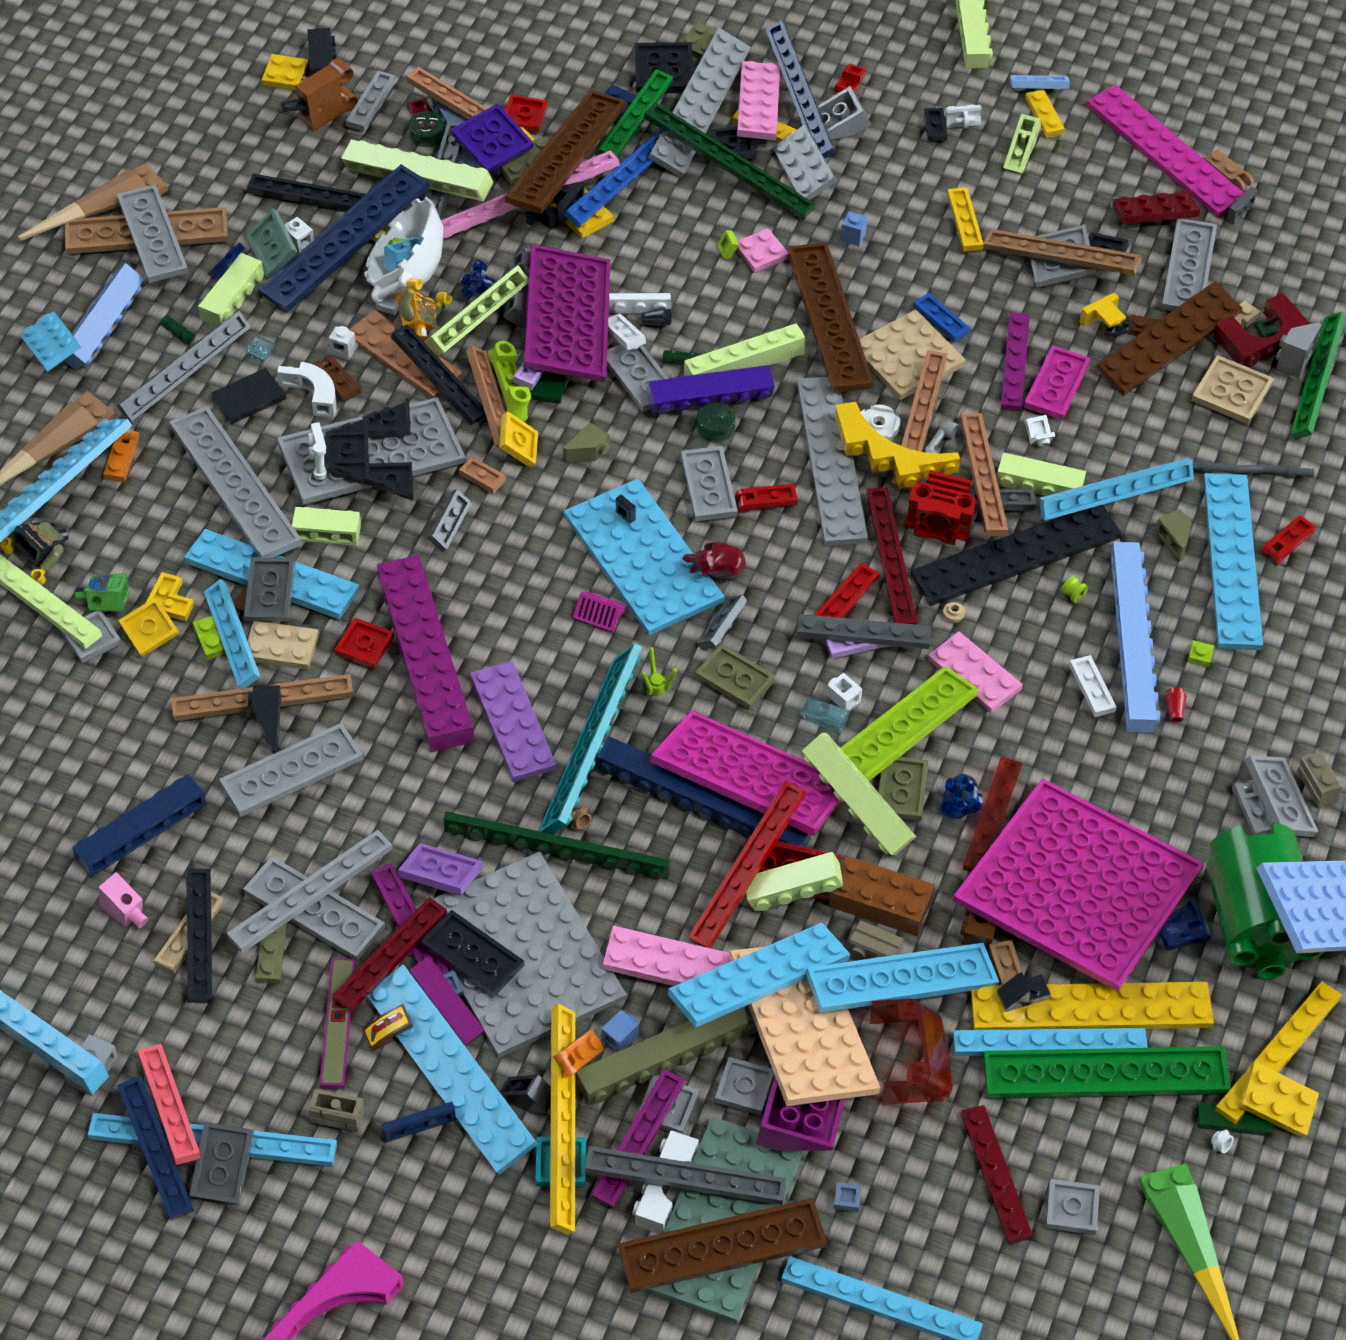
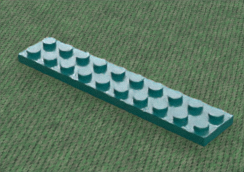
M637 643L632 644L613 659L538 831L556 834L561 827H566L570 823L572 809L580 801L578 795L588 782L587 774L595 766L596 761H594V758L603 747V737L610 731L611 726L609 723L618 712L617 705L626 694L625 686L633 677L631 672L641 659L639 654L642 647Z

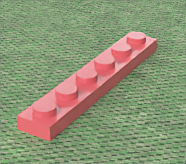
M162 1044L139 1049L138 1057L175 1164L179 1165L200 1159V1152Z

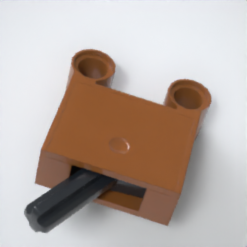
M340 58L334 59L328 66L312 76H303L302 82L295 85L298 99L282 101L280 104L281 110L283 112L300 111L302 122L313 132L346 111L354 109L358 98L345 86H340L339 84L348 83L353 78L354 71Z

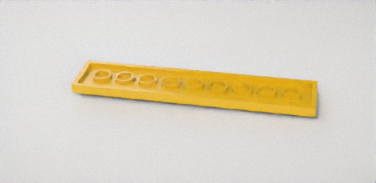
M1208 982L1124 983L1119 992L1103 983L1046 984L1051 993L1050 999L1005 1012L997 994V989L1002 985H992L970 991L974 1030L1213 1028L1214 1025Z

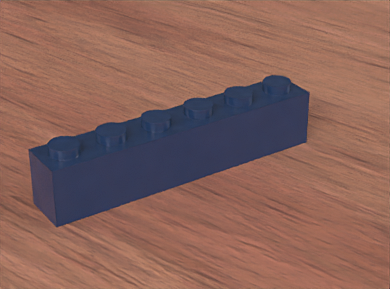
M189 774L175 780L173 784L164 790L156 792L154 796L145 802L137 804L126 814L118 816L110 824L99 828L91 836L77 842L72 847L75 860L88 876L92 878L205 806L204 791Z

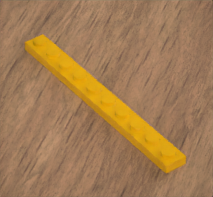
M560 1004L552 1006L550 1227L569 1235L575 1232V1073L565 1078L562 1073V1066L560 1063H556L553 1056L575 1040V1012Z

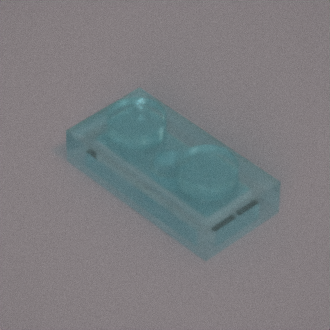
M811 697L807 698L800 713V719L842 733L850 716L849 710Z

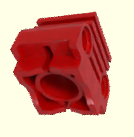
M929 471L926 483H918L912 488L908 500L909 506L905 527L914 529L913 536L934 538L954 546L957 539L968 542L975 508V499L969 494L971 480L941 472Z

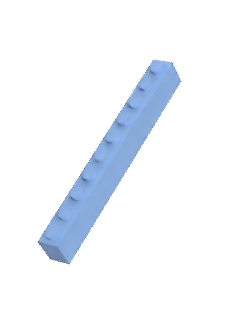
M1113 542L1111 564L1127 732L1154 733L1155 725L1160 722V711L1156 710L1158 692H1154L1156 674H1152L1155 659L1154 656L1150 655V651L1153 649V640L1149 638L1151 621H1147L1149 603H1145L1148 589L1143 584V581L1146 579V570L1142 568L1144 552L1140 551V543Z

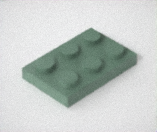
M271 209L246 235L257 259L262 261L263 271L268 278L274 276L298 252L278 211Z

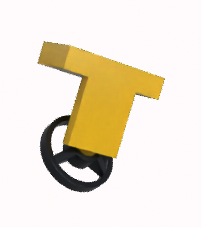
M1115 292L1082 308L1079 322L1085 327L1102 319L1108 326L1104 329L1106 337L1120 336L1131 331L1133 328L1131 322H1122L1126 320V316L1117 308L1119 297Z

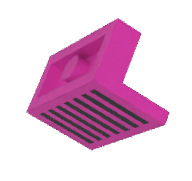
M585 591L580 593L573 618L614 632L619 615L625 612L627 605Z

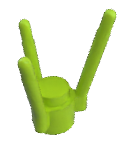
M650 647L651 677L648 679L644 671L641 674L647 688V694L658 697L663 695L666 690L671 689V683L677 669H673L667 681L661 674L656 673L654 649Z

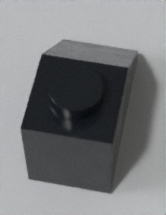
M539 1074L508 1077L500 1091L507 1103L529 1113L546 1112L551 1107V1086Z

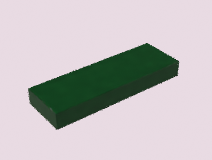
M1199 1102L1197 1128L1220 1131L1228 1130L1229 1132L1269 1137L1272 1135L1273 1123L1248 1111L1234 1124L1215 1111L1218 1104Z

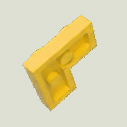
M161 572L146 601L147 603L157 597L169 617L182 621H187L195 605L194 599L177 595L183 584L182 577Z

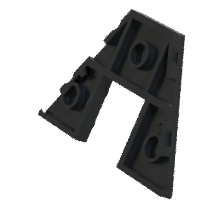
M409 398L405 399L404 403L392 408L387 406L382 411H375L365 415L358 422L353 424L348 422L340 428H334L325 432L326 470L413 500L412 462L369 463L368 437L411 436Z

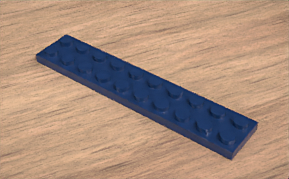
M400 164L258 289L260 294L284 311H290L409 206L413 200L430 187L429 182Z

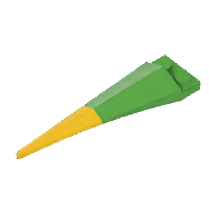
M1187 1164L1140 1176L1138 1180L1148 1204L1181 1253L1230 1340H1239L1197 1185L1193 1182Z

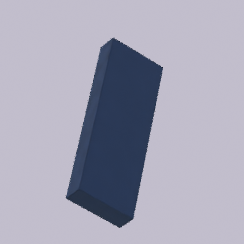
M451 1101L383 1123L382 1131L385 1142L388 1143L455 1121L454 1104Z

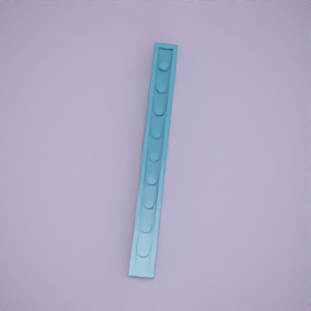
M93 1113L88 1131L89 1140L140 1145L130 1117ZM159 1120L160 1125H161V1127H162V1130H163V1132H164L162 1123H161V1121ZM190 1124L199 1149L204 1125ZM255 1131L249 1157L333 1167L337 1140Z

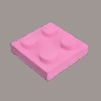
M769 228L737 241L739 244L736 250L737 253L754 273L789 259V253Z

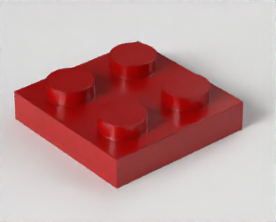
M511 94L505 112L519 127H523L526 131L539 133L548 108V101Z
M354 617L334 650L335 655L375 670L394 639V632Z

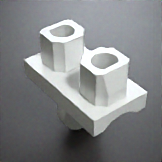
M981 105L949 106L946 108V127H963L967 129L969 126L981 125Z

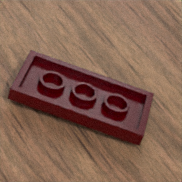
M1179 191L1173 194L1159 193L1158 195L1122 196L1119 199L1112 200V207L1122 224L1200 217V208L1190 192Z

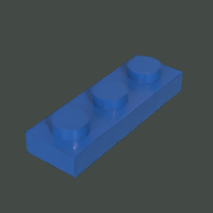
M930 293L914 301L913 308L954 343L970 333V327Z

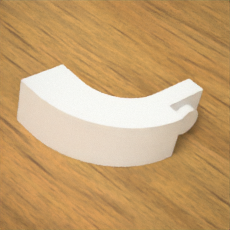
M301 362L300 368L278 367L279 386L308 390L313 394V415L335 416V388L332 379L324 370L305 362Z

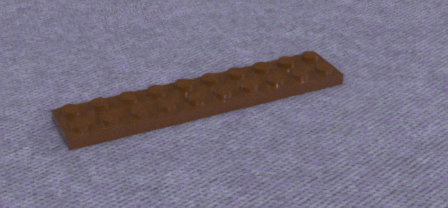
M590 90L505 195V203L542 214L623 111L626 101Z
M827 242L789 246L788 256L832 393L873 388L874 382Z

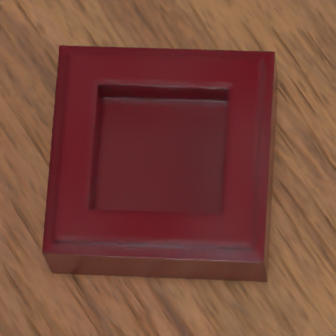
M426 98L407 102V107L414 120L417 117L432 115V109Z

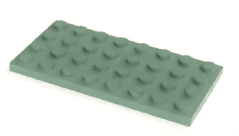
M712 1116L693 1163L786 1178L784 1204L804 1151H777L757 1145L756 1140L759 1132ZM681 1189L664 1233L780 1205ZM760 1263L643 1291L737 1324Z

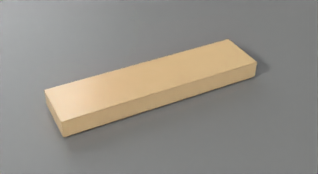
M212 892L211 921L225 903L223 897ZM187 914L154 959V965L173 974L177 972L187 957Z

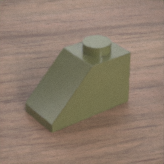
M589 423L563 447V461L573 463L598 460L602 455L607 454L610 449V435Z
M1181 509L1158 518L1156 533L1179 561L1184 558L1192 526L1190 518Z

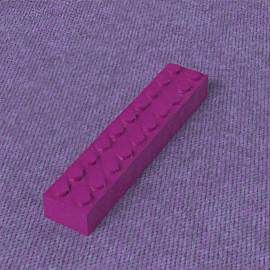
M419 555L376 564L378 582L430 753L474 743L473 724Z

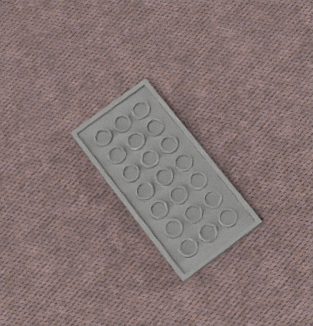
M438 397L409 404L411 436L368 437L369 463L412 462L413 476L465 463V455ZM363 416L322 426L321 430L325 445V432L334 428H340L348 422L350 424L362 420ZM311 429L277 438L278 446L303 505L372 487L326 470L327 476L325 479H315L314 459L310 460L308 447H312L308 441V433H311ZM325 453V455H324L325 467H326V453Z

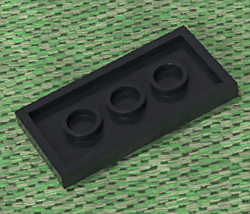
M452 909L420 941L421 947L493 998L525 965L522 958Z

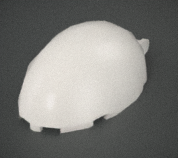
M426 196L423 201H420L418 198L413 200L411 203L412 207L405 212L402 211L387 225L390 229L386 235L384 233L380 235L366 262L368 271H365L364 275L367 278V282L374 286L372 298L376 303L382 302L388 295L396 296L408 290L406 281L411 277L421 279L424 285L438 268L442 254L444 227L434 203ZM393 238H422L420 245L416 244L410 252L413 255L407 261L404 258L398 264L399 268L391 272L384 267V246L388 245L389 240H393Z

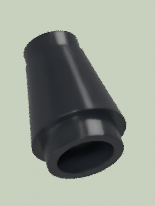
M663 307L642 312V325L659 327L671 325V309Z

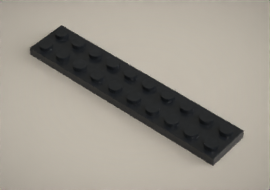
M1099 505L1061 516L912 569L911 576L931 607L1121 538L1122 532L1105 507Z

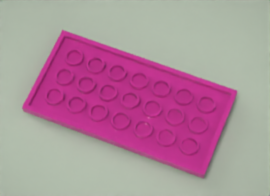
M692 710L653 752L650 759L651 763L731 798L742 805L753 808L762 814L766 813L784 782L788 781L807 793L788 825L812 836L817 833L841 802L834 795L835 789L831 784L826 785L820 779V772L815 766L812 768L806 761Z

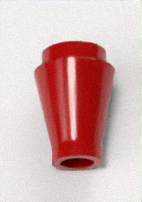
M1170 688L1164 696L1170 721L1175 723L1182 722L1187 695L1181 688Z

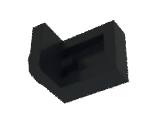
M547 206L542 214L530 210L526 211L527 224L529 225L539 220L551 230L558 226V214L553 207Z

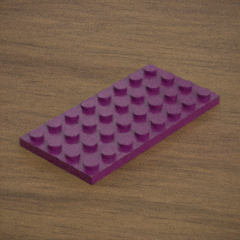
M534 244L531 245L523 367L605 382L607 370L610 259Z

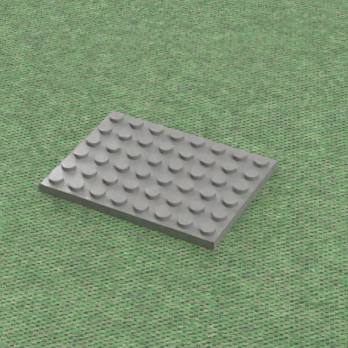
M541 852L472 881L461 896L447 892L433 898V900L446 908L447 912L452 909L524 960V967L494 998L455 971L464 991L462 996L476 1020L485 1030L484 1034L498 1058L550 1035L552 1006L556 1004L574 1011L576 1023L627 999V994L612 971L602 969L604 956ZM446 964L449 972L454 970Z

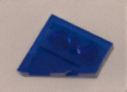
M239 242L208 275L212 279L217 275L222 277L228 270V265L236 260L245 247Z
M1193 897L1188 900V903L1181 910L1178 909L1171 919L1167 920L1159 935L1166 950L1169 951L1209 940L1212 933Z

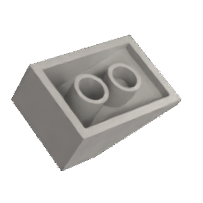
M851 87L846 88L817 106L830 140L856 135L872 125Z

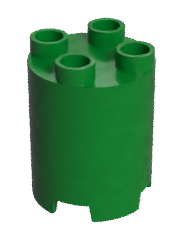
M1274 822L1271 824L1272 834L1246 836L1242 825L1219 834L1210 842L1211 857L1205 860L1230 962L1234 965L1255 968L1258 977L1264 980L1281 977L1286 972L1285 965L1300 959H1314L1324 953H1296L1256 869L1262 863L1303 862L1294 831L1283 824Z

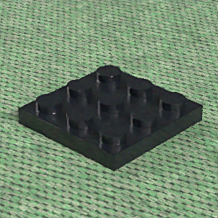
M692 42L635 43L636 92L641 91L656 69L673 76V82L666 92L685 90L693 75Z

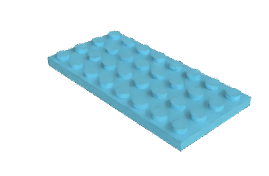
M639 479L564 510V517L648 636L724 602L725 596L710 576L702 575L700 570L692 574L689 572L692 563L685 562L682 557L685 554H693V552ZM620 494L636 506V520L631 524L615 512L616 497Z

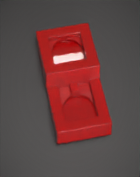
M849 63L843 70L841 79L835 84L834 92L840 93L846 88L851 87L855 93L867 69Z

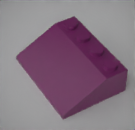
M774 1076L756 1144L777 1151H832L845 1099L786 1106Z

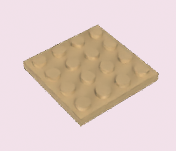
M917 310L859 339L869 369L899 400L916 392L927 350L948 353L943 377L962 368L966 364V359Z

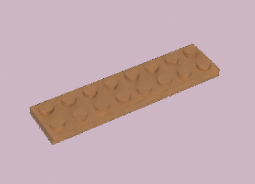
M226 207L167 212L179 245L228 242ZM124 215L80 218L65 223L66 254L136 249Z

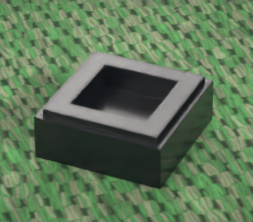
M620 494L616 497L615 512L631 524L636 520V506Z

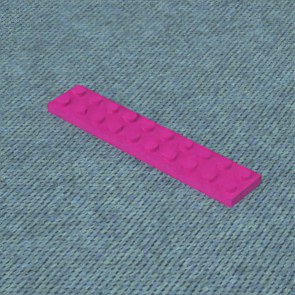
M1117 85L1087 100L1086 106L1181 188L1186 192H1190L1192 197L1216 218L1229 212V208L1233 205L1235 199L1244 194Z

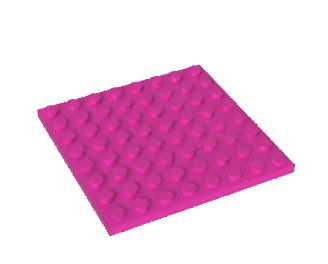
M1042 778L954 894L952 901L1119 992L1203 870L1204 863Z

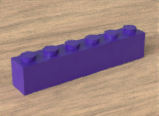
M765 365L649 381L646 393L651 413L658 412L662 414L670 410L678 409L684 411L692 407L705 408L713 404L726 405L730 402H746L757 398L764 400L772 396L775 384L770 366Z

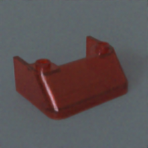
M914 999L872 1001L869 1018L870 1024L918 1023L923 1062L913 1063L908 1067L906 1073L907 1081L883 1082L881 1105L947 1100L952 1094L953 1083L941 1016Z

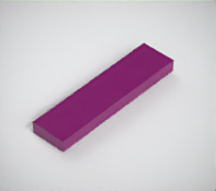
M429 956L409 970L465 1046L485 1033V1030Z

